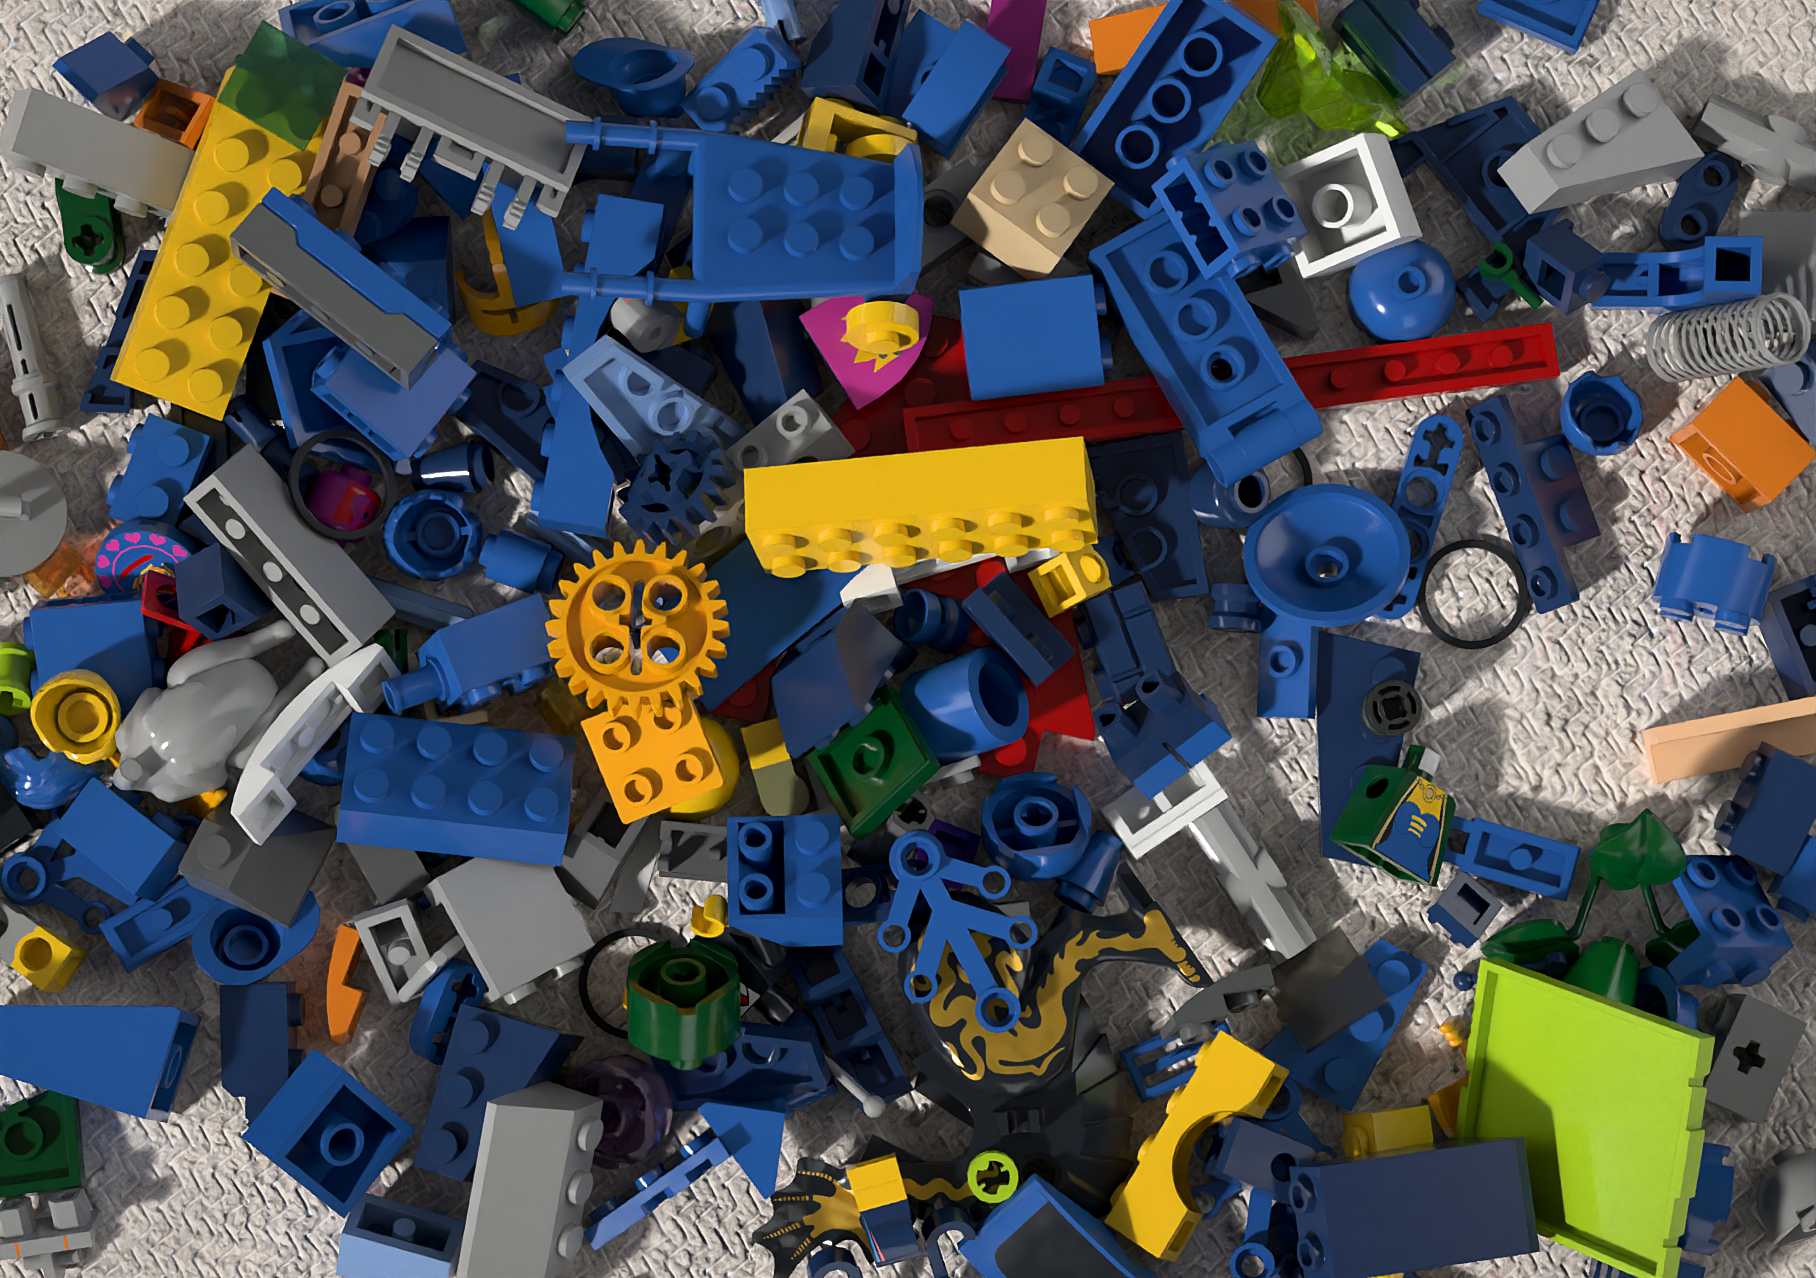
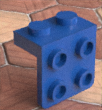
M1686 855V869L1672 883L1695 923L1700 936L1666 966L1676 985H1702L1704 988H1711L1720 984H1740L1742 987H1750L1762 982L1771 974L1770 967L1792 949L1794 945L1783 927L1781 916L1772 907L1760 886L1756 871L1739 855Z

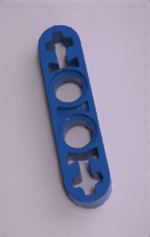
M1446 415L1427 417L1415 428L1411 436L1390 507L1397 513L1405 528L1413 531L1419 537L1421 543L1420 551L1415 558L1410 559L1409 570L1414 571L1412 579L1407 577L1402 589L1398 593V595L1404 597L1403 604H1395L1389 611L1382 609L1374 614L1373 617L1380 621L1391 622L1402 618L1411 611L1416 601L1463 447L1464 436L1461 427L1454 419ZM1437 427L1445 429L1444 439L1451 442V448L1444 447L1439 451L1434 464L1436 467H1445L1444 475L1431 467L1413 466L1415 458L1422 463L1427 460L1431 443L1423 440V434H1431ZM1418 477L1430 480L1436 489L1434 503L1425 508L1413 505L1408 500L1406 494L1409 481Z

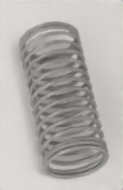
M1777 292L1766 296L1744 298L1740 301L1735 300L1723 304L1701 306L1658 316L1649 326L1646 335V355L1656 375L1666 382L1673 383L1781 365L1786 366L1799 361L1807 352L1811 339V324L1804 306L1789 293ZM1778 300L1789 306L1794 314L1797 325V338L1793 350L1788 355L1787 353L1792 342V325L1788 312ZM1770 302L1781 309L1788 326V340L1784 351L1779 357L1778 355L1783 344V326L1780 315ZM1766 307L1770 308L1779 327V342L1774 354L1771 353L1774 346V327L1771 317L1765 309ZM1763 314L1767 318L1770 328V344L1768 348L1765 345L1766 332L1762 320ZM1799 316H1800V319H1801V322H1802V326H1803V338H1802V341H1801V324H1800ZM1747 319L1750 322L1752 330V347L1748 339L1746 326ZM1738 320L1743 330L1744 348H1742L1739 340ZM1675 321L1673 347L1678 361L1686 371L1681 369L1673 360L1669 349V333ZM1667 322L1668 324L1664 335L1665 350L1670 363L1673 365L1677 372H1675L1669 367V365L1664 360L1663 354L1661 352L1660 337L1663 327ZM1681 322L1683 323L1681 331L1682 347L1686 359L1692 365L1691 367H1688L1682 359L1677 345V333ZM1729 323L1732 324L1734 330L1735 350L1731 344ZM1712 324L1716 329L1718 353H1716L1714 348V339L1711 332ZM1721 324L1725 329V339L1727 342L1726 352L1722 345V336L1720 332ZM1703 327L1707 330L1708 344L1710 346L1709 355L1705 348L1706 342L1703 335ZM1657 328H1658L1657 335H1656L1657 353H1658V355H1659L1661 364L1665 367V369L1668 371V373H1666L1665 371H1663L1662 368L1660 367V365L1657 363V360H1656V357H1655V354H1654V351H1653V339H1654V336H1655V333H1656ZM1687 328L1690 331V344L1694 353V360L1690 357L1686 346Z

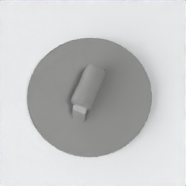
M0 450V577H10L35 569L55 552L65 533L67 504L60 484L47 468L26 455Z

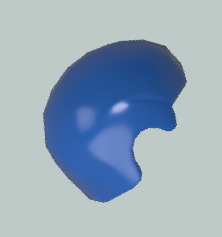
M1593 370L1585 372L1569 385L1559 410L1562 433L1570 444L1584 453L1595 456L1617 455L1627 450L1639 437L1645 419L1640 397L1624 383L1621 376L1596 375Z

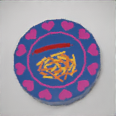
M142 520L127 521L113 528L102 541L96 555L95 573L99 585L105 593L143 590L144 577L149 570L176 578L174 565L201 551V549L189 535L171 524L156 521L155 526L148 524L140 525ZM158 590L156 592L159 602L164 607L178 611V599L175 593L169 590Z

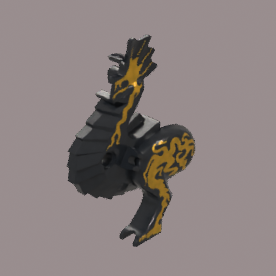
M1126 861L1118 867L1116 872L1118 887L1127 905L1126 909L1121 913L1101 917L1061 906L1047 931L1042 936L1038 931L1035 943L1023 950L1012 948L1005 939L967 928L998 987L1010 990L1019 1000L1021 1007L1019 1020L1013 1028L1006 1032H990L978 1022L975 1015V1004L978 996L948 940H946L935 976L938 989L934 998L926 1003H916L907 997L904 991V981L907 975L914 971L932 910L924 915L909 919L907 926L911 932V940L907 948L899 952L898 955L899 981L913 1018L930 1045V1048L911 1059L912 1063L919 1069L914 1090L972 1127L974 1132L971 1143L961 1155L952 1160L933 1162L925 1161L872 1134L861 1160L840 1166L839 1168L818 1159L801 1157L797 1162L796 1175L793 1181L788 1186L776 1190L770 1197L774 1210L772 1218L752 1233L753 1242L767 1248L774 1257L773 1278H789L797 1265L816 1247L820 1246L821 1249L833 1247L845 1240H853L858 1243L869 1264L871 1265L874 1262L858 1206L846 1173V1166L891 1153L896 1155L912 1213L911 1221L913 1225L916 1218L924 1221L935 1210L950 1206L964 1210L974 1228L1002 1203H988L980 1200L973 1194L968 1184L967 1171L970 1162L976 1155L987 1150L1004 1152L1013 1160L1018 1170L1016 1189L1024 1183L1022 1179L1024 1165L1034 1158H1043L1048 1160L1053 1166L1054 1175L1049 1182L1050 1185L1096 1219L1111 1212L1113 1208L1110 1198L1116 1188L1125 1181L1134 1165L1133 1161L1127 1159L1134 1118L1127 1115V1070L1117 1069L1106 1033L1099 1032L1091 1009L1081 993L1082 982L1088 971L1101 962L1128 961L1169 968L1185 984L1194 988H1207L1214 984L1210 975L1157 901H1153ZM969 891L948 892L954 901L1010 918L1015 916L1030 918L1028 901L1017 900L994 903ZM1019 921L1011 926L1010 937L1014 942L1023 944L1031 938L1032 931L1027 923ZM903 930V932H902V938H901V943H900V945H901V944L904 942V940H905V932H904V930ZM917 975L911 980L910 991L916 997H925L931 992L932 983L927 976ZM1000 998L991 1000L986 1008L989 1018L995 1021L1004 1019L1009 1010L1007 1003ZM989 1161L987 1170H978L976 1179L978 1183L985 1181L986 1186L983 1188L984 1190L996 1192L998 1183L1008 1182L1009 1171L1007 1169L1001 1172V1162ZM914 1228L916 1239L918 1240L920 1237L919 1231Z

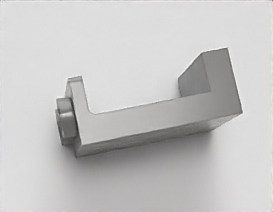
M475 857L437 877L423 888L433 908L443 904L489 988V992L483 995L488 1005L503 997L507 1005L510 1006L534 993L538 989L533 980L549 971L555 980L567 975L584 965L580 954L595 946L551 865Z

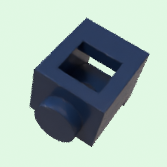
M1567 218L1527 239L1521 278L1539 296L1564 314L1569 315L1588 303L1598 301L1607 291L1610 277L1603 272L1606 255L1573 233L1574 223Z

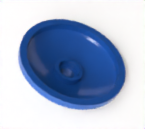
M1342 484L1308 485L1286 492L1272 500L1263 517L1249 527L1243 550L1244 569L1247 580L1256 596L1278 615L1308 626H1344L1373 616L1390 604L1398 595L1409 573L1410 541L1407 530L1397 513L1375 495L1365 490ZM1324 573H1330L1335 575L1333 577L1328 578L1320 577V575Z

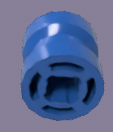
M912 588L902 595L904 605L896 607L893 616L894 631L901 641L915 645L926 643L931 649L946 653H952L960 648L969 633L971 623L970 617L961 608L962 600L945 596L938 598L933 592L918 588Z

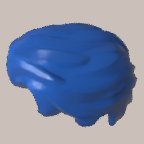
M424 489L403 496L394 503L391 513L382 527L384 538L381 542L385 550L386 559L401 573L415 579L440 581L457 576L475 562L481 549L482 523L474 512L468 510L465 498L456 491Z
M21 746L15 749L0 748V780L16 801L38 810L50 809L70 802L78 797L93 776L102 780L107 772L106 761L101 759L90 764H81L69 759L64 752L55 753L50 749L48 756L40 757L30 746Z

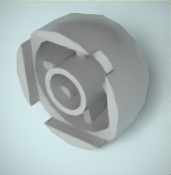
M1796 1144L1772 1157L1776 1166L1763 1176L1757 1189V1210L1772 1244L1775 1245L1777 1243L1779 1247L1800 1243L1816 1236V1149L1806 1152L1803 1144Z

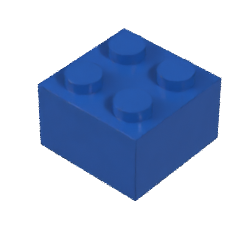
M313 1048L241 1137L342 1218H345L416 1129L344 1069Z

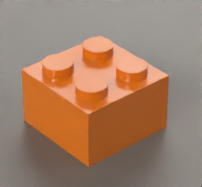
M1736 376L1715 390L1668 438L1747 514L1772 502L1816 457V451L1809 445L1811 443L1810 440L1792 419L1788 418L1784 421L1769 406L1772 400L1761 386L1749 379L1744 382L1739 376Z

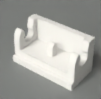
M1183 758L1189 771L1150 800L1134 786L1100 809V812L1119 840L1125 845V849L1133 860L1138 859L1228 798V795L1203 760L1192 767Z

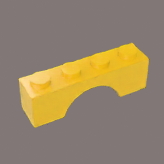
M1222 1030L1219 1031L1216 1038L1208 1039L1200 1048L1195 1059L1196 1071L1187 1086H1180L1171 1096L1166 1107V1113L1169 1116L1158 1134H1151L1141 1146L1137 1156V1161L1140 1164L1129 1182H1122L1112 1194L1110 1203L1113 1209L1104 1222L1157 1258L1174 1263L1204 1215L1192 1196L1188 1181L1189 1161L1196 1143L1207 1130L1223 1119L1233 1116L1262 1119L1290 1072L1243 1041Z

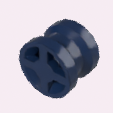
M1234 583L1211 584L1210 596L1215 601L1214 612L1208 617V629L1251 634L1262 632L1263 621L1258 617V606L1262 601L1256 596L1250 585Z

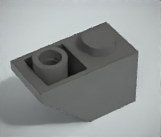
M602 785L572 832L564 849L561 866L554 867V871L566 893L595 910L654 816L648 815L631 823L624 824L619 817L608 788Z

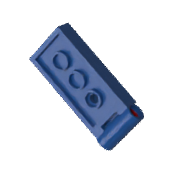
M1165 210L1090 251L1086 264L1097 282H1103L1108 301L1203 459L1206 458L1212 473L1224 488H1228L1323 434L1322 424L1317 413L1305 398L1236 281L1232 280L1229 275L1206 281ZM1215 366L1224 368L1228 374V379H1216L1211 373V368Z

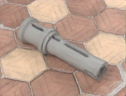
M22 273L9 274L0 277V315L16 375L10 390L12 396L19 399L26 427L21 432L22 438L25 442H41L55 439L72 431L71 422L63 417L57 389L61 386L60 378L54 371H49L39 326L27 285V276Z

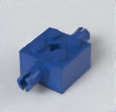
M534 594L437 630L415 653L421 668L382 681L383 693L391 711L397 714L404 709L434 699L440 714L456 708L459 715L469 714L490 705V700L501 695L503 690L507 689L509 696L514 697L540 686L539 681L553 675L551 666L561 659L551 658L547 647L548 643L557 638L551 637L547 633L545 622L553 619L549 616L541 594Z

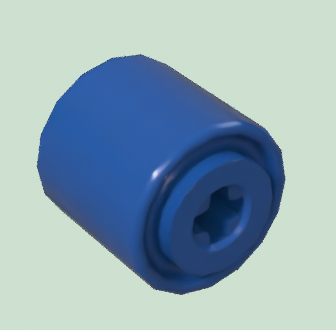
M978 648L911 673L901 685L899 695L941 767L1019 741L1026 732L1029 720V707L1022 679L1009 659L1002 652L994 648Z

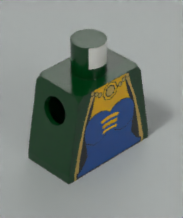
M1410 745L1401 768L1377 764L1369 766L1335 824L1329 840L1397 881L1435 887L1439 878L1456 809L1454 798L1431 784L1441 756L1428 748Z

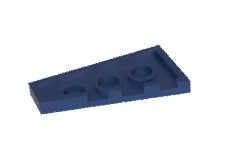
M1323 631L1318 633L1315 742L1318 762L1317 793L1320 857L1375 868L1329 840V837L1365 770L1372 764L1398 767L1404 734L1394 738H1382L1373 735L1365 728L1361 720L1360 705L1362 699L1371 688L1389 680H1400L1414 688L1421 656L1420 652Z

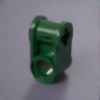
M55 177V193L61 213L64 246L67 254L75 262L80 263L86 271L94 275L106 276L114 273L122 266L126 258L122 213L114 208L115 199L96 193L94 199L73 194L62 188L64 180ZM100 237L104 240V243L95 246V238ZM95 247V254L90 255L87 249Z

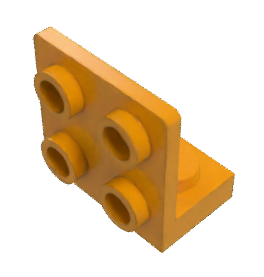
M688 689L681 692L684 702V708L682 709L676 707L670 699L663 701L662 717H657L649 704L643 705L639 719L634 720L629 705L623 704L615 717H611L608 709L581 721L619 817L624 824L654 814L725 784V777L693 702L694 699L700 696Z

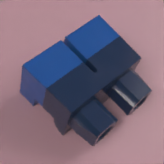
M1156 668L1151 669L1138 679L1135 690L1140 699L1127 709L1118 702H1108L1094 713V719L1114 764L1149 800L1189 771L1183 758L1194 767L1232 738L1213 701L1203 693L1198 695L1178 671L1167 676Z

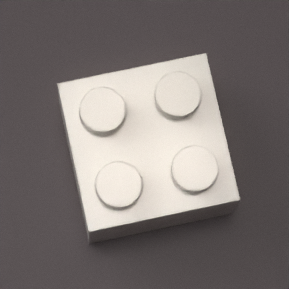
M1361 133L1274 171L1285 193L1296 205L1299 217L1309 232L1292 246L1303 278L1330 276L1354 266L1361 260L1376 253L1423 237L1385 134Z

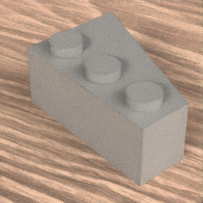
M1639 68L1526 143L1497 171L1529 214L1587 202L1592 197L1613 192L1618 195L1631 192L1636 187L1658 182L1659 185L1674 182L1705 157V155Z

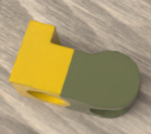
M774 718L740 728L760 799L766 812L771 816L803 815L809 807L810 791L806 783L796 775L791 755L786 750L779 719Z

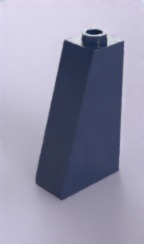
M693 232L665 253L672 268L686 264L692 269ZM799 299L715 302L708 318L705 331L755 427L802 389L813 399L824 392L809 335L798 318L803 314Z

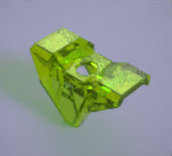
M1280 0L1277 3L1279 34L1282 37L1273 48L1256 92L1260 105L1277 119L1304 112L1322 130L1349 129L1365 133L1385 134L1387 137L1398 139L1408 133L1409 127L1394 97L1371 75L1342 68L1332 58L1330 48L1318 23L1295 0Z

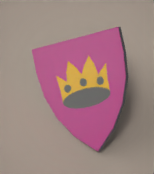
M915 292L910 295L904 304L918 312L919 340L908 349L885 355L860 350L853 347L847 341V313L852 308L864 304L863 296L831 298L800 315L798 318L851 404L858 411L880 398L900 382L917 360L930 331L935 299Z

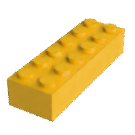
M236 66L226 70L110 380L222 421L272 288L271 284L232 255L230 235L258 203L261 204L263 197L273 186L287 197L294 193L303 198L334 106Z
M1083 436L744 469L745 532L765 573H773L777 577L794 578L803 575L806 570L826 568L833 572L848 573L860 569L861 565L884 563L889 567L903 568L914 565L917 560L934 558L956 563L967 561L973 555L996 553L1001 557H1018L1025 555L1031 549L1052 548L1058 552H1074L1082 549L1085 544L1098 543L1095 484Z

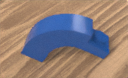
M1705 236L1704 245L1690 250L1675 252H1602L1606 255L1603 272L1610 277V284L1605 294L1595 303H1591L1592 310L1647 311V314H1665L1718 303L1723 304L1735 300L1740 301L1744 298L1761 296L1763 236Z

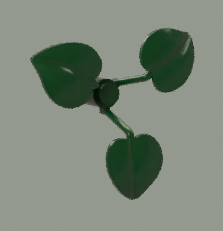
M1648 808L1642 811L1630 823H1615L1604 827L1599 833V842L1592 848L1589 855L1591 878L1574 925L1566 930L1561 922L1554 919L1525 921L1486 939L1480 944V951L1487 958L1496 957L1515 965L1544 960L1548 953L1561 952L1566 955L1567 968H1569L1580 955L1579 947L1573 941L1581 937L1600 881L1604 879L1607 885L1615 890H1631L1640 885L1654 930L1660 936L1652 939L1645 945V955L1653 965L1668 971L1666 966L1700 936L1692 919L1681 921L1671 929L1666 926L1662 920L1651 885L1672 882L1684 873L1687 862L1681 843L1669 827ZM1545 970V971H1540V972H1538V973L1544 974V973H1548V972Z

